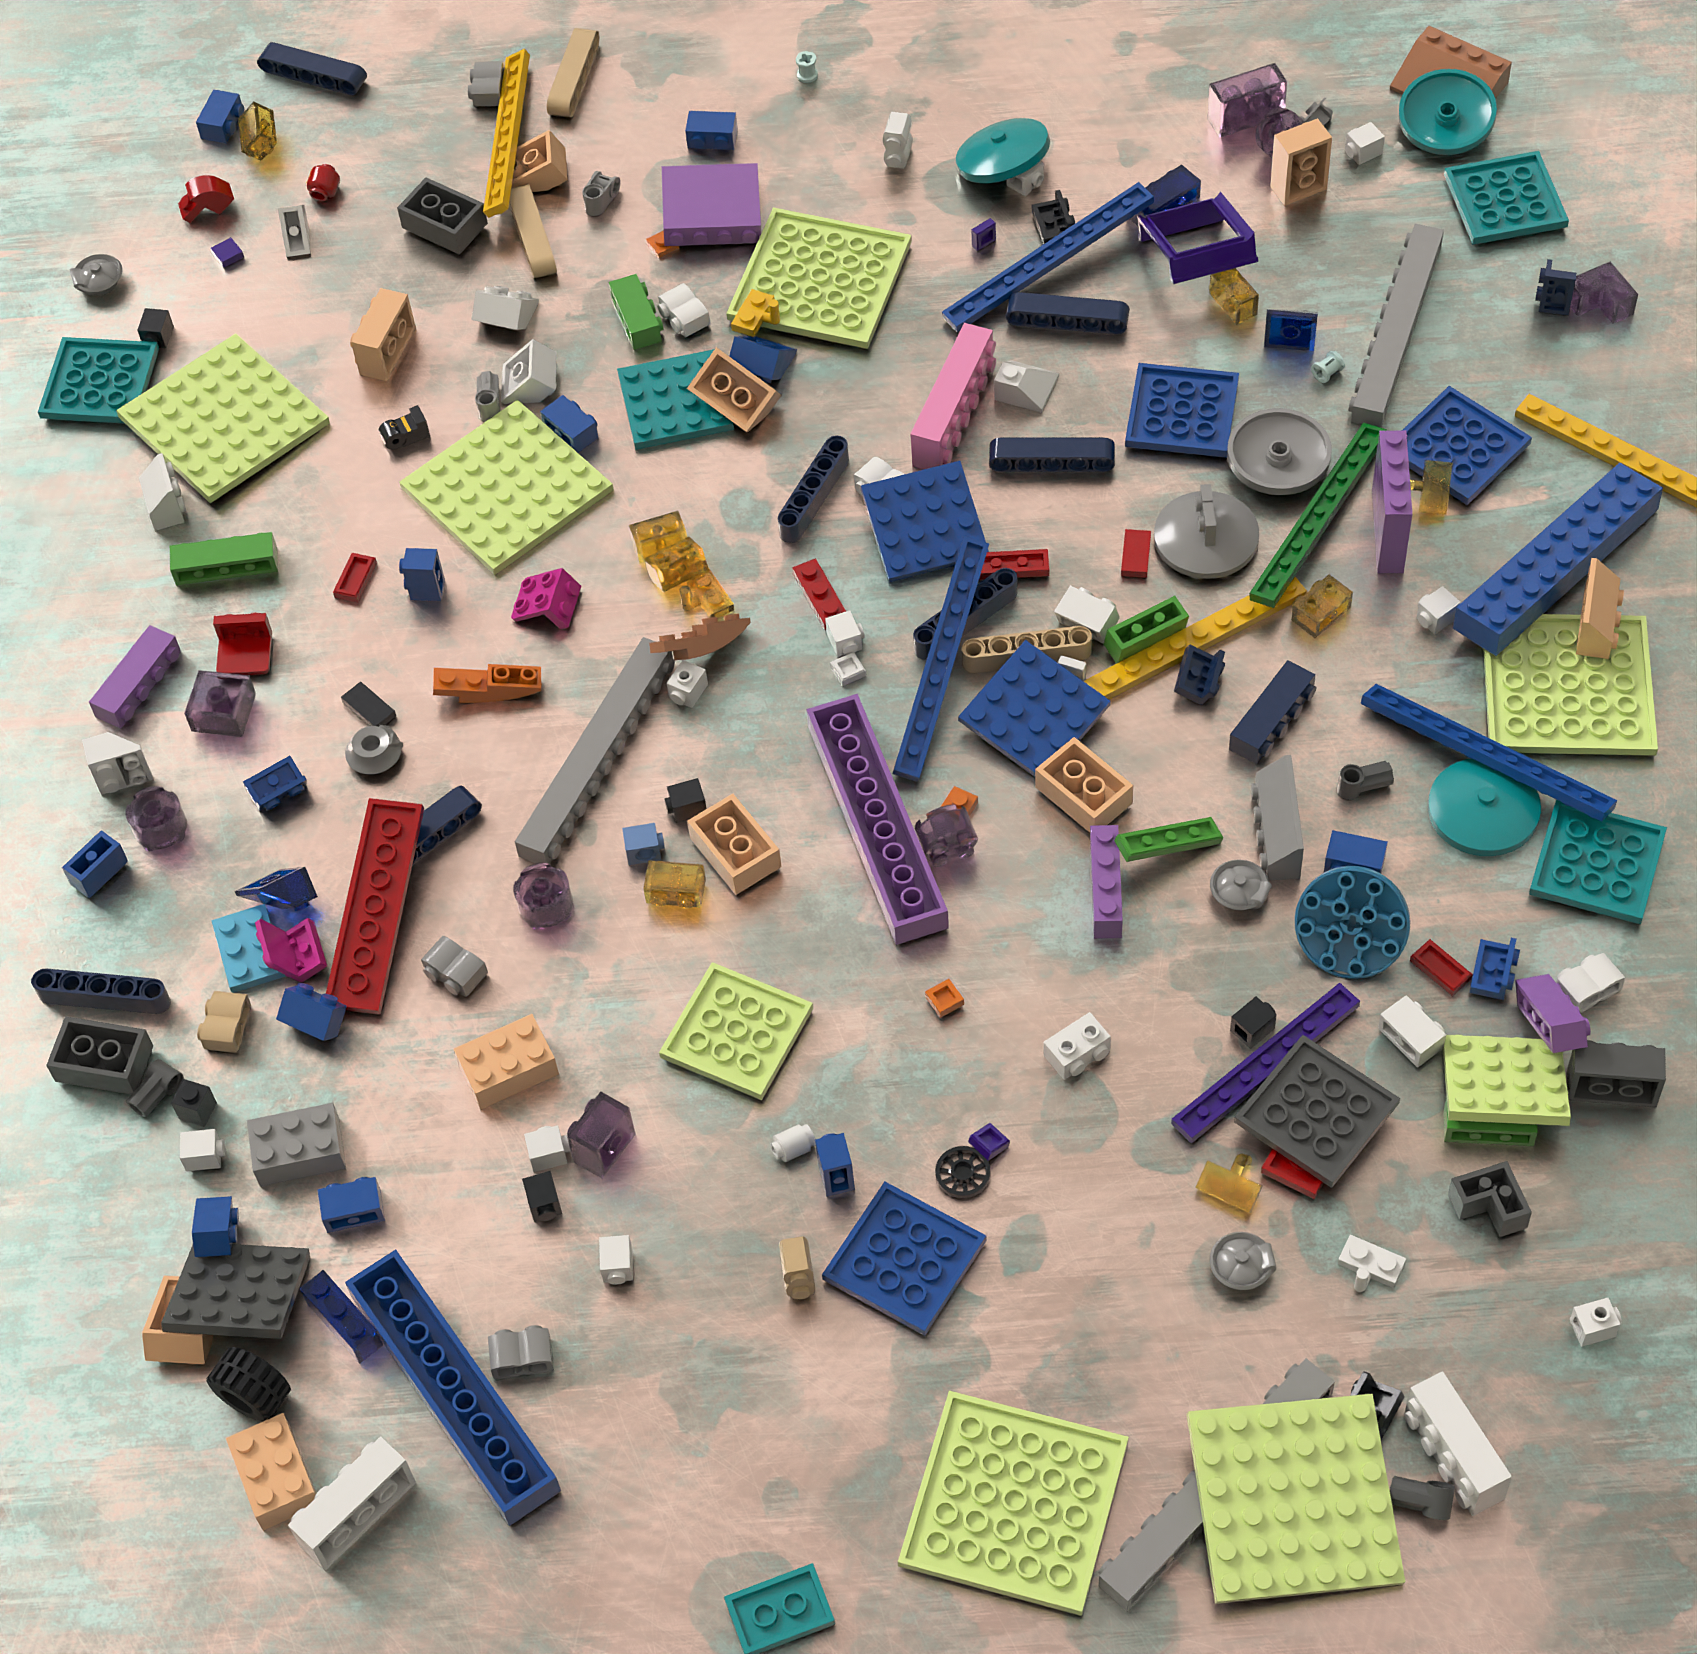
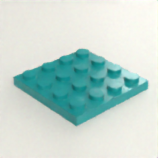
M1539 151L1452 166L1444 170L1445 179L1472 245L1568 227V216Z
M62 337L38 409L40 419L124 423L118 417L116 410L146 392L159 351L157 342Z
M715 349L617 368L635 450L734 430L731 420L687 389Z
M1556 800L1529 895L1641 925L1667 827L1610 813L1601 822Z

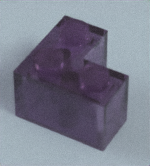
M1610 261L1576 276L1570 308L1579 316L1599 307L1613 324L1634 315L1638 293Z

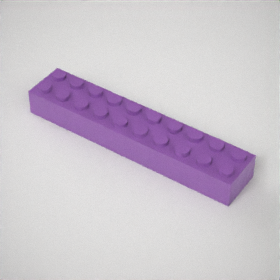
M858 694L806 709L808 728L895 944L898 945L948 929L947 907Z

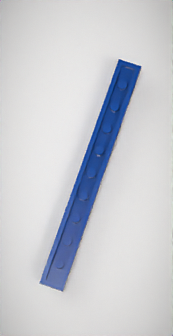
M1140 182L1136 183L943 310V318L958 333L964 323H973L1008 300L1011 294L1020 292L1153 204L1154 196Z
M964 536L892 772L894 775L916 782L919 781L989 543Z
M1375 684L1362 695L1361 704L1372 711L1393 719L1396 723L1403 724L1421 735L1436 740L1470 759L1479 761L1491 769L1513 778L1517 782L1524 783L1540 793L1562 802L1566 806L1573 807L1587 814L1591 818L1602 822L1616 807V799L1378 684Z

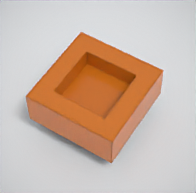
M664 230L646 239V244L658 258L679 248V246H664Z
M954 786L941 805V812L966 822L978 804V796Z
M950 979L925 991V998L940 1018L964 1005V998Z

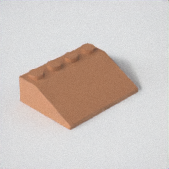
M1428 26L1415 41L1390 84L1389 89L1403 95L1406 88L1415 79L1428 72L1440 69H1458L1472 73L1482 79L1490 87L1496 99L1509 83L1512 62Z

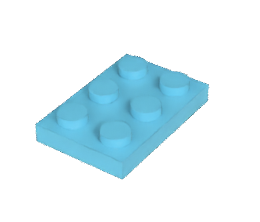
M265 904L211 920L229 988L232 993L286 977L283 973L269 968L262 958L263 950L261 943L256 937L257 929L255 922L263 919L271 924Z

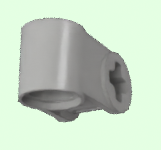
M600 171L593 173L591 179L582 190L584 208L588 215L599 216L605 212L610 202L619 192L620 178L602 175Z

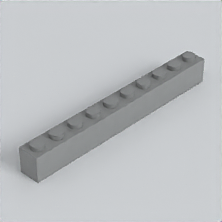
M1415 224L1412 233H1407L1404 243L1406 251L1401 250L1398 265L1401 266L1400 269L1395 268L1392 283H1395L1394 287L1389 286L1386 296L1388 304H1383L1380 313L1382 322H1377L1374 330L1376 340H1371L1367 355L1370 358L1369 360L1364 359L1361 374L1364 375L1363 378L1357 379L1355 386L1357 396H1352L1348 411L1352 412L1351 423L1359 425L1367 423L1382 428L1442 247L1444 229Z
M645 637L641 639L515 840L518 857L546 868L552 859L557 858L561 844L565 838H569L572 834L574 823L578 817H582L585 813L587 802L591 796H595L598 792L603 776L609 774L616 755L622 753L629 734L635 732L639 718L649 709L650 700L654 694L659 693L665 676L672 672L675 664L672 651L650 653L649 643L656 641Z
M1306 1358L1300 1365L1295 1363L1290 1367L1284 1376L1286 1380L1279 1387L1275 1384L1270 1388L1264 1397L1266 1401L1263 1404L1329 1398L1333 1394L1335 1381ZM1195 1470L1183 1481L1182 1485L1184 1487L1177 1494L1172 1492L1162 1504L1163 1509L1156 1516L1151 1514L1141 1526L1142 1531L1135 1538L1130 1536L1121 1546V1553L1114 1560L1108 1559L1098 1572L1100 1574L1099 1587L1127 1612L1204 1531Z

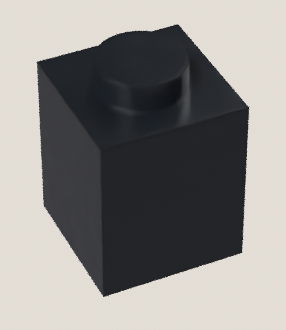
M144 309L137 329L141 341L157 342L159 348H167L174 328L169 310Z
M698 778L667 786L668 797L664 798L667 813H673L676 823L689 820L707 809Z
M1255 996L1231 1016L1230 1031L1251 1049L1275 1029L1277 1014L1269 1003H1263Z
M183 1079L171 1104L180 1120L205 1127L217 1102L209 1086Z
M551 1171L522 1179L534 1222L549 1221L562 1214Z

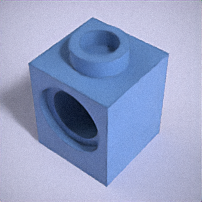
M655 823L622 828L628 865L661 860L660 849H665L663 834L662 832L657 833Z

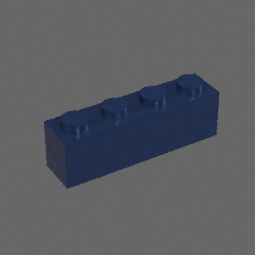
M1287 660L1231 732L1229 750L1255 764H1258L1263 756L1267 757L1277 737L1282 738L1285 734L1290 720H1295L1299 716L1303 703L1306 700L1310 701L1317 689L1314 686L1316 674Z

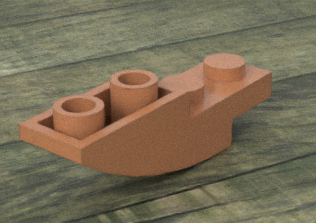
M738 613L724 615V621H718L717 617L702 619V624L692 625L693 631L682 632V638L675 639V634L659 636L658 642L649 643L650 653L673 651L674 660H686L707 655L724 647L739 636L751 623L750 617L740 618Z

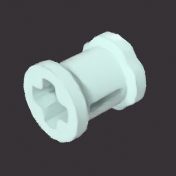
M808 51L800 52L795 59L799 67L797 78L800 82L811 83L818 77V72L815 68L816 55Z
M1329 351L1326 354V358L1321 362H1315L1311 366V371L1319 382L1326 383L1330 380L1331 375L1345 368V363L1339 353Z

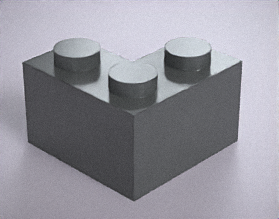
M1508 1161L1451 1178L1448 1196L1459 1220L1488 1211L1499 1237L1528 1228L1532 1211Z

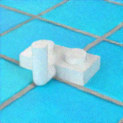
M1353 1235L1349 1236L1338 1259V1265L1357 1272L1354 1284L1357 1292L1365 1291L1370 1279L1394 1288L1406 1263V1258Z

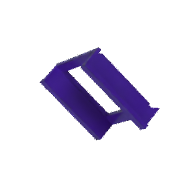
M1221 191L1215 199L1211 198L1146 215L1144 218L1141 215L1137 216L1139 226L1138 238L1141 242L1153 239L1169 262L1170 280L1173 284L1258 262L1255 232ZM1223 220L1228 223L1238 236L1181 252H1176L1165 238L1166 235Z

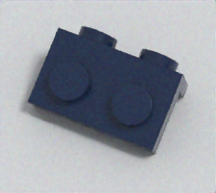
M1190 644L1184 651L1174 692L1200 705H1203L1209 698H1214L1220 687V684L1217 683L1218 678L1225 667V662H1223L1225 651L1220 649L1216 654L1211 655Z

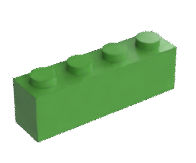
M272 532L171 545L170 572L176 586L278 572L277 545Z

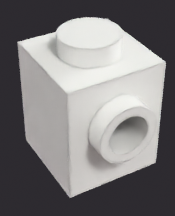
M1372 122L1355 128L1347 133L1346 154L1353 158L1358 165L1383 154L1385 136Z
M1040 161L1028 171L1007 179V186L1026 197L1035 187H1039L1044 180V163Z
M1442 586L1432 594H1426L1420 599L1417 619L1422 627L1428 628L1435 635L1454 622L1456 607L1461 602Z
M850 610L825 618L827 635L837 658L862 650L861 639L865 638L862 625L860 623L856 624Z
M685 660L681 661L667 682L669 699L678 705H685L693 708L708 686L706 669Z
M558 1125L553 1127L544 1126L537 1131L524 1134L533 1172L568 1164L565 1154L571 1152L567 1135L561 1136Z
M215 1129L180 1132V1160L186 1171L221 1168V1157L225 1156L226 1148L224 1139L219 1138Z
M629 1235L599 1237L600 1272L603 1283L608 1282L617 1285L633 1280L632 1245Z
M1604 1298L1574 1307L1570 1322L1581 1347L1615 1338L1622 1324V1319L1617 1307H1612L1609 1298Z

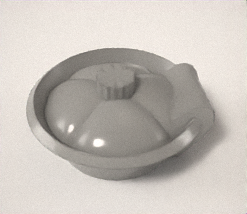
M95 254L84 258L75 268H71L69 271L75 289L87 295L100 296L111 292L116 287L123 268L117 258L107 254Z
M389 726L364 727L357 731L349 740L345 749V758L349 766L357 772L363 774L381 773L391 768L397 762L403 748V742L400 741L397 734Z
M1241 859L1230 860L1221 864L1215 869L1210 879V889L1215 899L1222 905L1234 910L1261 908L1272 888L1267 874L1259 865Z
M1233 1232L1227 1234L1215 1243L1210 1253V1266L1213 1274L1221 1283L1233 1289L1249 1290L1256 1288L1276 1271L1271 1244L1266 1243L1263 1239L1252 1233Z

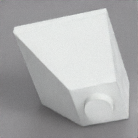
M1012 360L1002 363L994 379V400L1042 413L1059 378V373Z

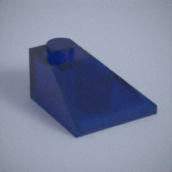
M1267 309L1264 347L1314 351L1318 312Z
M306 867L279 869L235 891L238 897L280 909L293 908L294 911L310 906L309 901L318 897Z

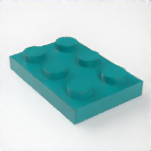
M813 1563L724 1596L744 1654H759L835 1625V1619Z

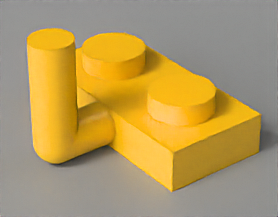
M752 289L731 322V330L754 337L763 321L773 325L779 324L780 312L779 303L775 300L774 295Z

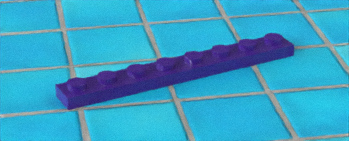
M1338 983L1171 1119V1124L1190 1143H1193L1252 1095L1302 1035L1313 1042H1317L1360 1006V1000L1341 983Z

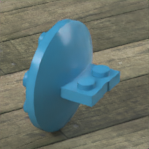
M1342 866L1322 873L1306 887L1296 907L1295 932L1302 950L1315 965L1338 977L1351 979L1366 978L1384 971L1399 958L1410 934V912L1401 891L1387 877L1365 867ZM1333 970L1342 971V972H1345V973H1348V974H1341V973L1335 972V971H1333Z

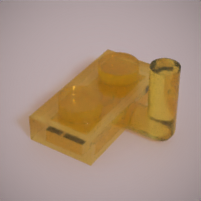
M1425 460L1423 480H1410L1411 490L1421 491L1419 513L1447 514L1453 463Z
M709 568L686 579L687 586H682L679 590L682 608L685 611L701 605L709 618H719L734 611L733 602Z
M1240 1153L1236 1156L1230 1170L1207 1160L1195 1188L1251 1213L1263 1185L1241 1176L1244 1167L1251 1164L1252 1158L1248 1154Z

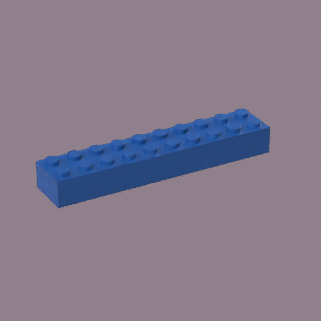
M1618 463L1456 607L1453 629L1497 656L1588 574L1591 558H1597L1599 561H1602L1659 509L1663 487L1624 464Z
M396 1249L345 1282L352 1299L509 1526L561 1492L555 1474Z

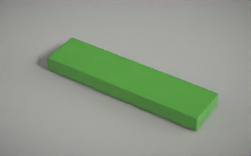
M1212 817L1118 834L1114 841L1125 861L1130 862L1221 844L1224 837Z

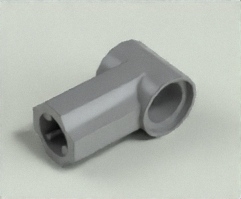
M491 371L481 372V375L477 377L475 402L479 417L483 422H486L501 411L499 406V378L497 374H493Z

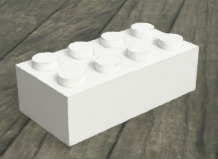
M1442 1371L1411 1387L1404 1413L1405 1420L1412 1430L1416 1429L1421 1436V1444L1425 1452L1429 1456H1434L1439 1464L1438 1470L1445 1482L1450 1481L1455 1486V1497L1459 1505L1463 1509L1467 1508L1473 1517L1505 1500L1512 1476L1444 1372Z
M380 1436L375 1442L367 1444L362 1450L361 1455L352 1464L344 1466L340 1470L338 1477L329 1486L321 1488L315 1495L314 1500L306 1508L298 1510L293 1515L288 1527L300 1548L326 1571L416 1484V1481L406 1460Z

